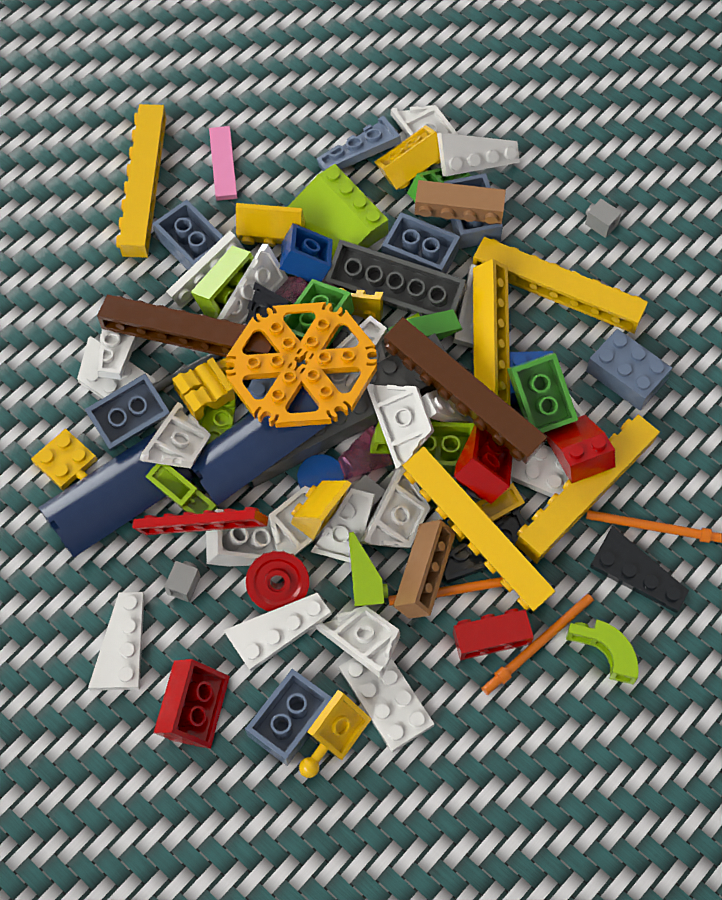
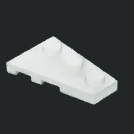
M438 390L422 396L429 418L442 422L470 423L467 416L457 411L456 405L452 401H446L438 394Z
M351 488L311 552L351 563L348 533L354 532L360 542L368 526L375 494Z

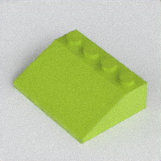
M336 164L318 174L288 206L302 208L306 229L333 240L332 260L339 240L368 248L388 235V218Z

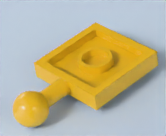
M66 428L31 458L32 462L63 491L77 478L81 480L88 474L85 471L98 460L96 455Z
M337 690L307 731L320 744L311 757L302 759L299 764V771L306 778H312L318 774L319 762L328 750L337 758L343 760L371 721V718L339 690Z

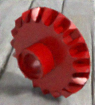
M273 550L269 553H263L249 566L246 574L247 593L257 606L269 612L305 598L309 589L307 568L301 559L284 550ZM274 576H281L284 581L274 583L271 579Z

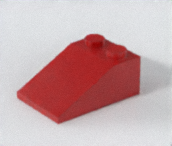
M586 415L578 417V421L543 433L547 436L546 440L571 484L616 467L615 448L605 432Z
M474 425L456 463L454 477L458 483L474 491L478 498L492 504L510 487L513 457L510 455L509 449L504 445L499 446L492 440L490 433L486 430L482 431Z

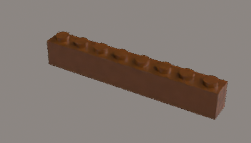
M108 294L97 314L102 329L223 357L228 355L248 325ZM259 331L252 335L243 349V353L246 355L277 353L263 333Z
M404 317L384 336V348L392 356L397 355L403 360L402 363L408 370H415L426 385L434 386L444 400L452 401L459 413L471 417L478 429L486 430L490 433L492 440L499 446L504 445L509 449L510 455L519 462L522 460L527 464L545 444L546 435Z

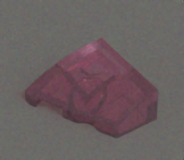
M373 425L365 429V432L338 458L345 480L393 464L389 454L370 453L371 439L375 431Z

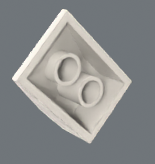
M216 509L215 512H224V510ZM269 519L266 527L206 531L207 564L229 567L249 566L263 553H269L273 550L277 551Z

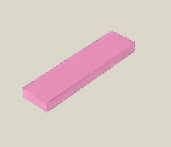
M230 126L209 128L216 201L237 199Z

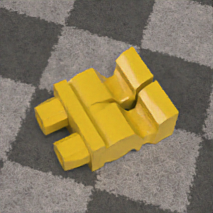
M212 357L207 360V363L200 364L194 370L189 369L187 373H179L176 377L172 378L175 391L184 405H186L190 414L197 421L204 416V408L206 406L218 409L228 401L231 402L235 399L236 392L230 386L225 376L226 370L233 369L232 367L227 368L226 358L216 362Z

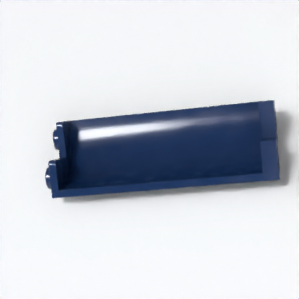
M302 386L287 412H314L319 407ZM250 413L207 444L191 468L198 475L201 484L218 506L328 424L276 428L275 425L269 426L268 420L270 416L264 417L262 422H259L258 415L255 419Z
M157 430L38 507L50 527L56 532L73 557H76L166 497L160 489L145 477L157 463L139 460L142 452ZM171 466L188 481L194 478L190 473L192 468Z

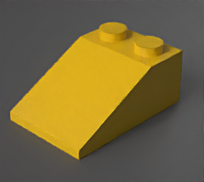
M321 481L317 487L312 485L305 495L308 499L303 505L299 502L291 512L293 515L291 524L314 541L338 510L352 483L349 481Z

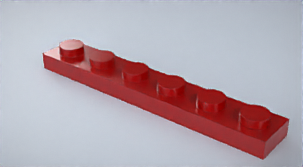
M245 507L244 510L240 511L224 509V512L205 510L203 514L184 512L183 515L178 516L174 514H164L163 517L145 515L144 518L134 519L132 528L145 535L266 527L268 516L259 512V509L255 507Z

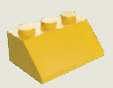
M425 125L374 161L393 188L397 190L407 187L410 184V180L417 173L428 171L427 168L432 164L436 165L441 162L436 131Z
M236 203V236L243 244L253 245L254 242L273 247L276 244H282L293 223L305 228L302 208Z

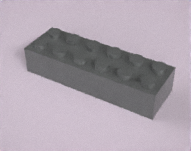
M339 240L331 268L325 279L328 285L344 288L351 293H356L357 290H365L367 295L383 292L384 305L412 314L419 313L420 316L452 309L457 316L468 286L464 279L344 240Z

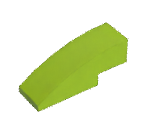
M156 464L145 476L185 512L203 514L205 510L215 511L218 509L215 503L202 494L170 465Z

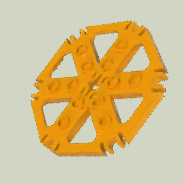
M326 302L272 306L273 310L271 308L266 309L268 317L263 318L259 313L256 314L257 321L252 317L226 356L227 368H234L226 370V378L255 419L258 415V421L262 422L264 417L270 416L268 420L269 426L275 425L276 428L332 424L331 419L337 422L336 412L342 411L347 416L349 415L348 408H350L351 412L354 410L377 371V359H369L370 357H377L374 343L347 310L343 314V308L340 307L337 312L333 313L331 303L326 306ZM313 313L316 317L300 341L285 323L284 317L288 314ZM342 325L348 327L359 341L355 347L326 349L336 331ZM259 331L263 333L277 353L246 355L243 353V349L252 335ZM305 360L306 365L302 364L298 367L297 362L301 363ZM361 372L356 383L348 393L339 392L326 375ZM277 378L263 399H255L243 384V380ZM302 386L319 407L314 412H287Z

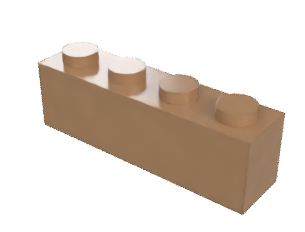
M418 180L415 215L459 219L467 222L477 221L488 224H502L506 190Z
M441 519L419 524L393 605L394 608L408 619L431 616L455 537L453 529Z

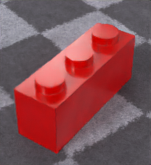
M516 608L504 612L503 615L498 616L487 614L482 616L481 620L472 622L470 619L461 620L453 628V636L460 661L527 646L532 643L534 638L526 609L521 611Z

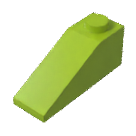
M349 532L354 606L384 604V598H388V586L383 584L381 576L354 532Z

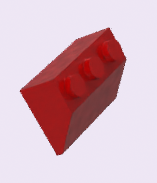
M193 659L174 660L154 734L175 742L211 749L230 676Z

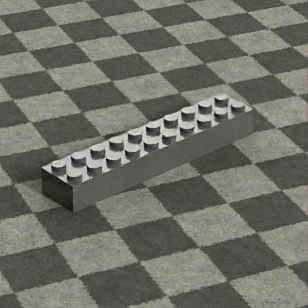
M435 333L428 337L446 352ZM397 355L378 362L377 371L369 383L381 386H416L419 388L421 396L437 390L432 385H426L415 370H408L403 365V360ZM366 388L352 412L348 408L349 415L346 416L342 411L336 412L337 422L332 421V424L325 426L253 479L251 482L254 487L304 462L305 459L318 455L377 424L379 420L368 389Z

